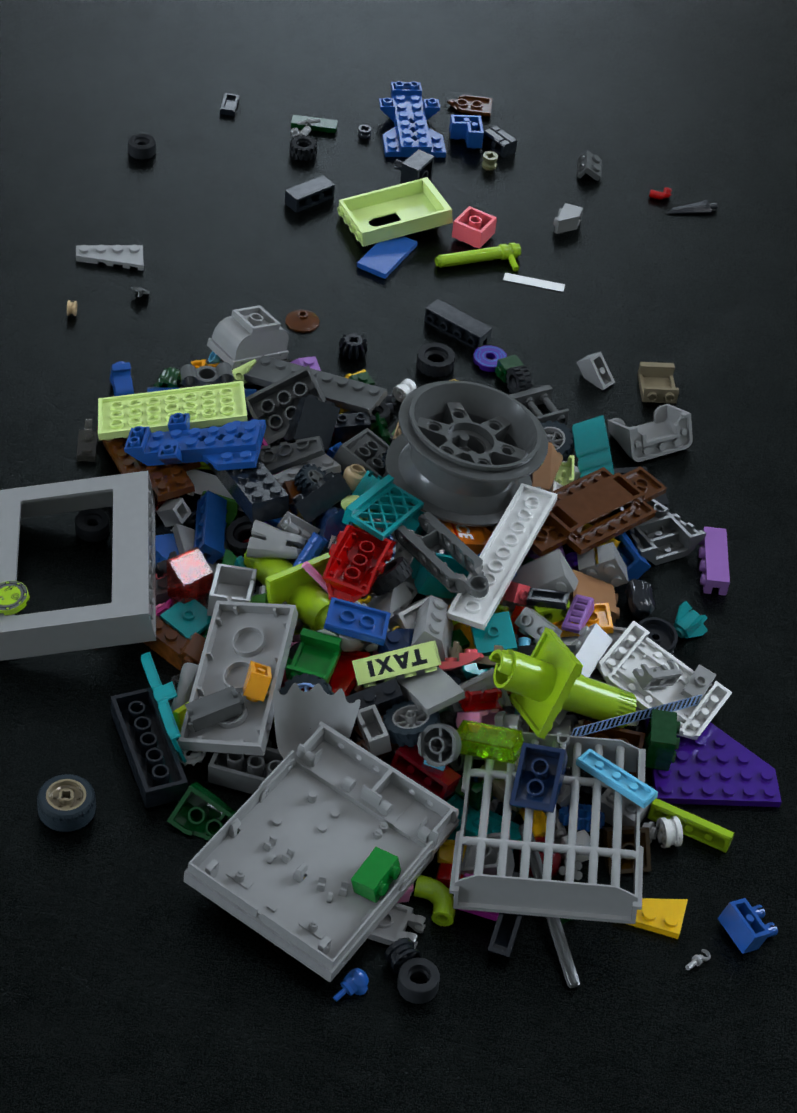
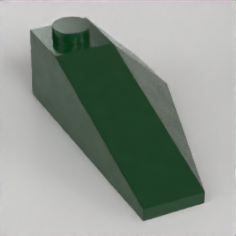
M196 782L189 786L167 822L184 834L198 836L209 841L236 812L216 795Z

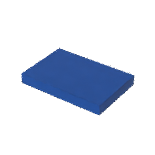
M331 597L323 629L384 646L391 613Z

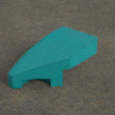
M476 662L462 666L467 680L491 669L479 670Z

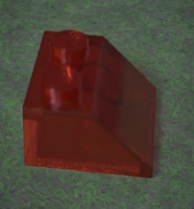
M198 547L167 560L168 596L185 604L210 592L213 583V571Z

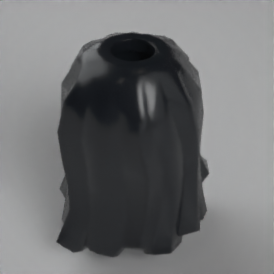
M631 579L628 582L629 584L626 585L627 589L624 591L631 615L636 619H645L655 609V602L652 596L653 589L651 584L645 580Z

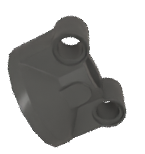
M227 362L219 363L216 367L201 366L199 368L186 364L180 369L182 388L234 381L232 367Z

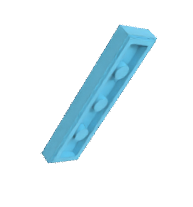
M590 748L576 759L578 767L643 809L658 797V791Z

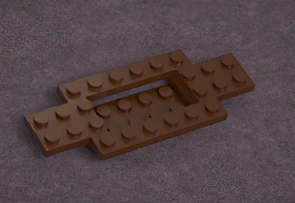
M114 438L109 441L102 440L121 474L141 471L149 472L153 492L158 502L195 492L194 484L186 471L200 468V462L146 466L124 451L128 438Z
M641 466L624 475L619 472L612 474L602 467L552 491V493L558 494L557 501L530 549L541 557L567 544L577 554L582 555L655 517L657 511L647 502L665 494L667 487ZM622 506L625 508V510L582 531L584 525Z

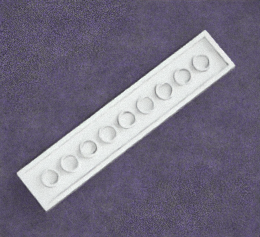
M521 483L479 556L483 560L482 571L489 584L488 594L482 598H475L468 592L465 594L457 593L446 612L448 619L485 630L557 501L558 494ZM470 573L467 576L468 581L473 577Z

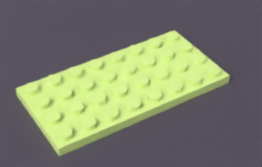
M243 381L98 398L99 440L106 441L114 438H128L131 428L137 426L150 427L151 433L156 431L166 432L169 431L168 422L170 416L175 413H189L190 429L212 426L222 427L233 421H248Z

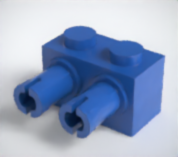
M746 898L729 902L718 917V920L742 954L759 949L768 937H774L778 933L777 926L773 927L775 925L773 922L767 924L762 922L761 919L765 916V910L761 909L762 906L759 904L752 907Z

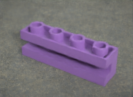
M704 527L703 531L706 533V536L698 544L701 545L699 548V558H702L699 565V571L702 572L700 585H703V593L711 594L714 587L718 588L719 595H726L730 584L727 532L723 528Z

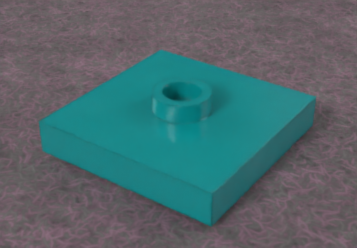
M187 595L162 613L160 619L188 639L195 632L201 634L209 628L212 616L207 615L208 609L192 596Z
M509 611L494 613L485 630L470 626L475 649H478V652L484 654V656L491 655L494 645L503 646L504 650H517Z

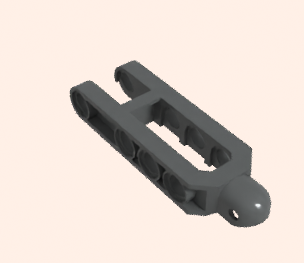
M427 511L418 517L420 526L427 535L419 538L404 525H401L394 531L397 541L451 593L465 594L468 592L475 598H482L488 594V580L482 571L483 560L431 512ZM443 548L473 577L468 581L464 574L454 573L446 562L443 563L436 556L435 552Z

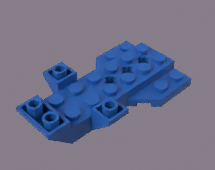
M391 82V98H379L380 110L395 125V127L382 135L385 157H410L419 149L436 158H446L443 135L430 129L427 125V120L440 111L439 99H424L423 102L420 82Z
M175 413L170 416L168 422L169 431L151 433L150 427L137 426L131 428L124 451L146 466L204 462L206 464L211 463L218 471L256 468L266 430L265 420L253 419L241 422L233 421L222 427L212 426L209 428L190 429L189 413Z

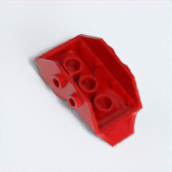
M347 524L344 531L339 532L336 539L337 543L332 544L329 550L330 558L322 578L327 585L329 600H331V597L355 603L358 599L369 593L377 576L383 574L386 566L385 562L390 561L393 554L392 549L396 542L387 538L381 541L367 531Z

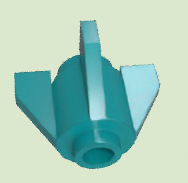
M684 601L679 606L673 626L680 638L702 636L708 631L703 624L708 618L706 615H699L696 611L691 610L692 607L687 601Z

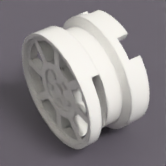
M672 816L670 819L665 817L658 818L656 822V827H659L657 839L659 843L663 844L661 847L681 846L683 842V829L677 816Z

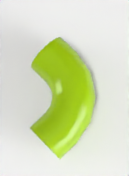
M419 875L416 881L414 896L427 899L433 904L431 918L434 923L440 926L452 925L455 909H453L454 897L452 894H449V888L436 879Z

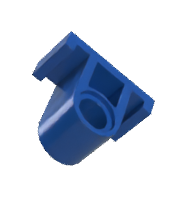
M119 361L112 364L110 383L113 387L114 396L134 394L130 362Z

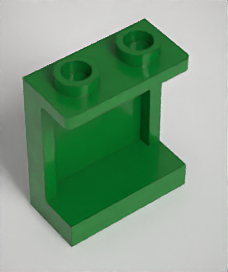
M303 628L300 633L301 642L291 664L285 668L286 678L291 680L295 675L308 673L324 679L326 683H329L342 653V638Z

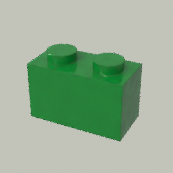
M375 847L351 878L354 893L377 903L381 896H385L390 884L401 873L399 857Z

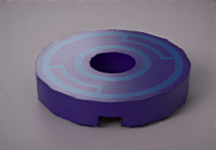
M485 345L475 350L473 362L475 365L480 366L479 369L483 371L495 372L498 359L507 357V354L499 347Z

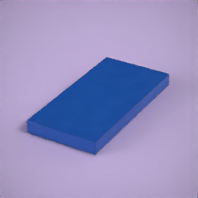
M401 236L376 243L357 262V267L386 279L417 247L418 242Z

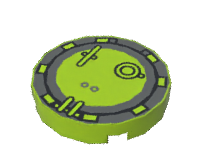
M18 581L0 583V613L12 615L24 609L27 605L26 602L30 598L27 587Z

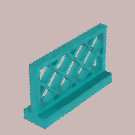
M388 474L346 507L342 523L345 525L354 523L383 541L423 508L424 502L393 484L394 477ZM393 491L399 496H391V492ZM380 501H388L389 504H381ZM393 502H401L402 505H394ZM406 502L412 503L416 506H407ZM370 509H376L379 513L370 512ZM383 510H391L392 514L384 513ZM396 511H404L405 514H397ZM359 518H368V521H362ZM372 518L381 519L382 522H373ZM386 519H393L395 523L386 522ZM375 528H384V532L382 533Z

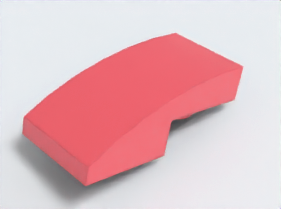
M465 649V653H459V661L453 657L445 658V661H441L439 668L443 671L462 669L463 665L477 663L482 660L484 654L478 652V649Z

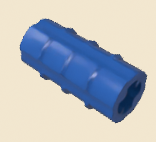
M313 532L303 550L297 556L293 567L318 557L328 540Z

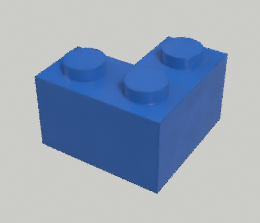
M451 115L449 126L450 139H465L467 148H482L484 130L481 115Z

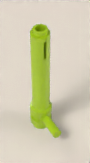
M512 242L508 245L499 244L496 247L441 254L435 257V264L437 267L443 268L501 259L509 260L513 271H518L519 266L515 258L521 256V246L519 243Z

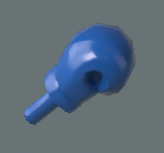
M360 968L352 969L345 976L344 981L341 982L343 989L333 999L337 1002L346 993L350 996L353 994H365L369 983L367 974Z

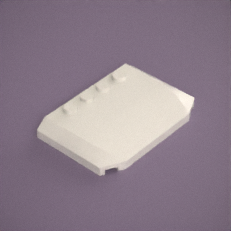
M633 621L597 664L596 667L607 684L632 692L636 697V705L641 710L685 699L686 697L681 692L695 671L647 636L650 632ZM672 660L683 673L673 686L642 690L632 671L635 668L642 669L641 664H646L649 668L665 664L669 670L671 667L667 661ZM715 681L714 684L710 685L698 705L673 711L677 713V721L680 722V731L676 735L697 740L732 692Z

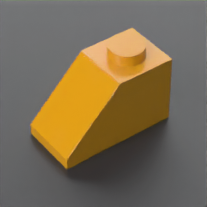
M250 661L243 687V696H246V699L252 702H258V700L264 702L272 679L271 667Z

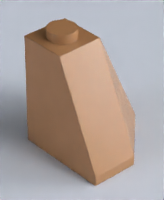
M548 442V453L544 463L530 475L532 486L541 487V489L546 491L550 490L563 460L562 454L555 450V446L551 442Z

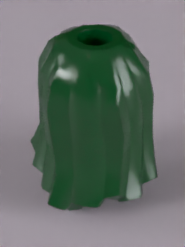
M175 367L165 368L153 386L181 388L180 370Z

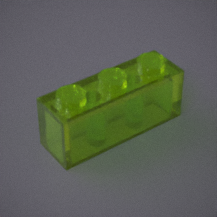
M463 720L457 729L462 742L461 754L515 764L520 756L524 742L522 731L467 720Z

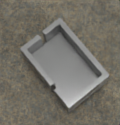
M218 563L209 594L207 615H213L216 601L252 602L257 569Z

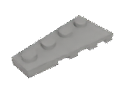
M76 245V261L93 264L104 262L107 266L118 264L123 265V268L130 269V266L144 271L143 245Z

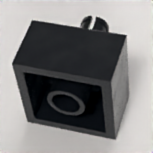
M418 149L404 162L396 159L393 168L401 171L400 184L426 177L432 182L435 156Z

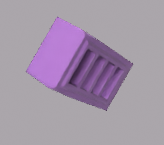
M576 594L561 629L579 634V631L585 627L594 611V599Z

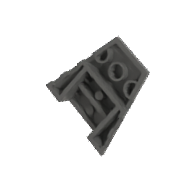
M655 499L647 502L657 511L655 517L629 530L640 555L654 565L688 556L706 536L704 531H697L694 529L695 525L690 522L685 523L681 520V516L676 513L671 514L667 507ZM623 506L619 508L620 512L625 510Z

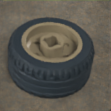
M73 774L58 775L46 781L41 786L37 796L38 814L41 821L50 829L59 832H72L88 825L96 811L95 791L92 785L86 779Z

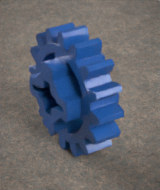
M579 803L577 830L585 829L586 832H590L592 805ZM567 805V807L562 806L559 809L558 819L563 826L569 824L570 805ZM600 810L601 829L605 824V813Z

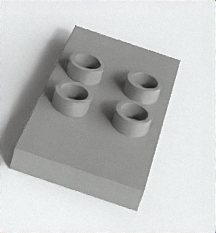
M216 601L189 702L233 686L236 692H240L245 703L241 705L243 714L195 732L186 710L180 732L181 737L178 740L182 750L264 756L274 717L273 690L280 691L298 618V611L295 605ZM250 661L271 667L272 679L264 702L259 700L258 702H252L246 699V696H243V687Z

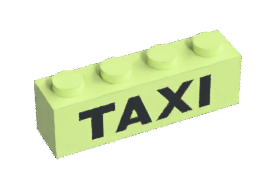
M436 640L352 661L358 685L364 684V688L377 685L376 681L384 679V682L402 674H404L405 678L416 676V671L424 669L425 673L436 671V666L441 665Z

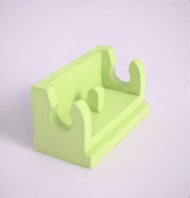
M569 455L568 461L561 463L554 480L563 486L574 481V455Z

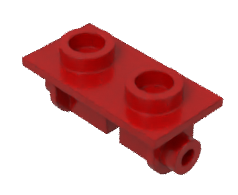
M497 688L484 690L483 693L481 690L465 691V698L458 702L464 713L501 709L498 699L502 697V692Z

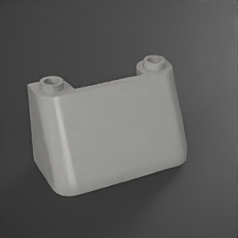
M670 404L657 407L654 411V421L642 425L627 427L622 419L613 418L608 420L609 432L630 459L636 462L687 449L693 441L691 413Z

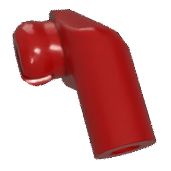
M665 187L663 192L651 189L649 197L659 200L669 198L672 195V189Z

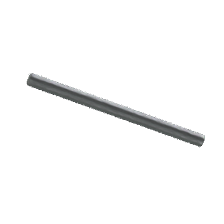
M524 824L518 828L521 839H523ZM532 832L531 842H536ZM539 851L530 852V867L534 879H542L543 863ZM546 917L567 986L569 988L577 987L580 985V981L560 918Z

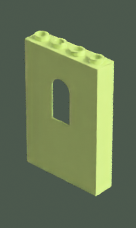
M428 177L339 200V207H337L339 216H342L344 223L349 226L350 232L354 233L356 240L363 247L453 223L452 208ZM395 213L400 218V221L381 226H371L369 224V221Z

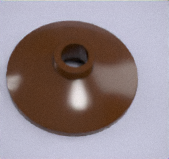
M294 310L286 316V325L291 330L301 333L315 330L320 322L319 317L309 310Z

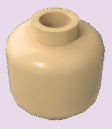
M352 464L346 467L343 473V478L352 493L366 474L365 468L359 464Z

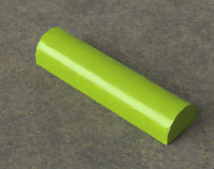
M656 798L653 800L648 813V819L657 822L658 818L665 817L670 819L672 816H677L681 822L684 835L725 853L727 852L735 832Z

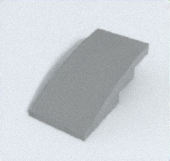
M436 666V671L425 673L424 669L416 671V676L405 678L404 674L396 677L402 694L408 701L412 700L419 710L423 709L428 716L465 698V693L461 687L438 666Z

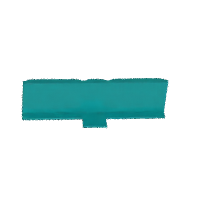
M604 415L573 424L572 434L575 453L579 460L580 478L602 467L614 474Z
M147 652L141 655L144 671L153 690V695L158 704L167 734L181 761L185 763L187 761L178 742L181 734L168 702L178 697L172 681L162 685L151 653Z

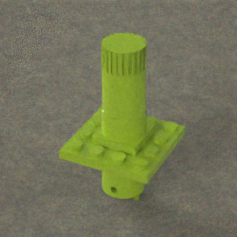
M246 550L243 557L244 564L247 568L257 569L256 580L263 586H266L268 603L282 604L287 602V604L296 606L298 611L297 620L300 619L304 625L301 629L295 630L294 635L300 634L303 628L313 631L322 630L330 600L328 593L302 568L303 563L293 567V564L284 558L247 557ZM329 552L308 560L322 576L330 558Z
M545 627L531 656L512 649H497L489 656L490 661L496 662L493 674L495 686L512 692L509 696L511 703L539 738L545 739L561 710L574 712L598 721L636 712L637 701L632 692L582 675V663L558 635ZM624 724V725L617 726V727H618V728H624V727L627 726L628 724Z

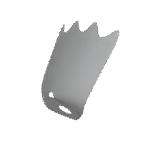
M293 683L285 695L280 694L278 690L274 689L273 711L276 743L283 759L292 750L297 752L299 744H304L314 734L321 721L350 739L359 712L360 699L354 703H348L342 688L335 694L329 695L319 683L307 692L301 691L299 686Z

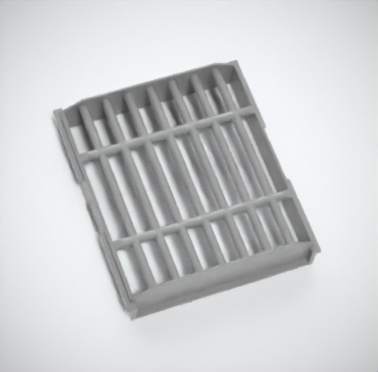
M490 730L477 735H468L461 791L465 793L460 831L456 832L449 894H454L453 909L635 924L637 910H642L643 887L640 806L635 803L634 850L621 849L623 795L614 790L612 848L599 847L601 789L603 787H611L594 776L593 778L580 777L581 768L576 765V759L590 748L626 772H636V778L645 783L646 749H639L620 739L569 736L570 744L566 747L568 756L566 767H572V775L564 776L562 783L571 786L567 844H555L556 805L553 813L547 812L545 843L531 842L534 810L525 808L522 841L509 840L512 806L509 804L516 776L517 754L520 756L523 742L560 748L557 742V734H547L545 739L539 738L535 733L506 730ZM560 735V741L565 742L567 735ZM508 747L507 771L494 770L495 754ZM474 759L486 760L485 769H473ZM472 777L484 779L478 837L465 836ZM494 779H504L506 781L500 839L487 838L492 781ZM580 786H591L593 788L590 846L576 845ZM464 845L476 846L474 875L460 879ZM487 847L499 849L497 875L483 874L485 849ZM509 849L521 850L519 877L506 876ZM542 851L544 853L542 879L528 878L530 852ZM554 853H565L567 855L565 881L551 880ZM576 855H588L589 857L588 883L574 882ZM600 856L612 859L611 885L597 884L598 858ZM622 858L634 859L633 893L620 888Z

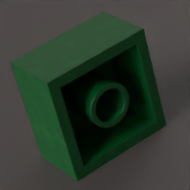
M652 709L645 734V768L669 771L670 764L675 763L676 751L674 750L679 749L680 738L676 735L680 731V722L677 721L676 712Z

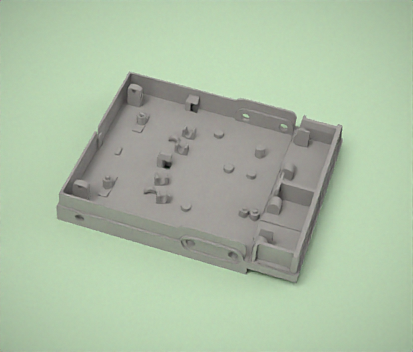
M321 721L314 734L304 744H299L297 752L292 750L260 784L254 794L188 863L187 870L184 872V882L325 980L331 982L434 858V854L458 827L460 822L458 819L459 810ZM375 847L398 856L401 867L399 877L393 880L385 896H381L377 903L354 893L351 878Z

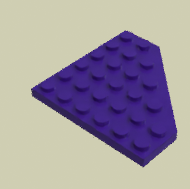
M650 718L644 719L645 731H647ZM711 722L697 740L677 735L680 738L679 749L674 750L676 751L675 763L670 764L669 771L651 769L653 787L658 791L657 799L669 804L780 807L782 802L775 768Z

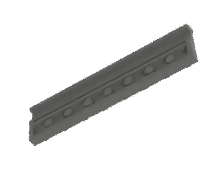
M263 355L251 370L244 374V380L267 387L304 368V366ZM310 368L326 400L334 402L336 407L356 413L367 412L368 416H371L373 409L378 407L388 395L385 388Z

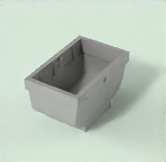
M261 305L232 310L231 316L224 318L215 327L212 338L208 339L207 346L224 362L229 363L232 369H235L253 359L258 361L263 355L279 360L287 359L289 336L280 326L281 324Z

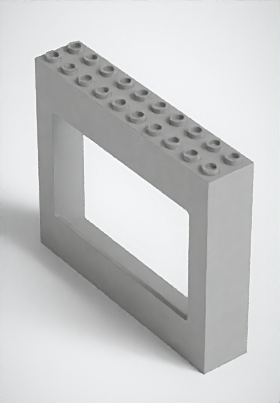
M148 471L0 490V583L17 581L20 518L113 506L112 602L23 615H4V613H0V661L156 641L155 496Z

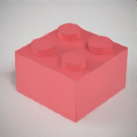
M469 206L453 221L452 237L480 249L495 234L497 217Z

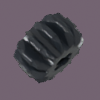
M350 332L349 335L344 334L339 341L340 354H343V358L349 357V360L352 358L355 360L363 358L368 351L367 339L357 333L352 334Z

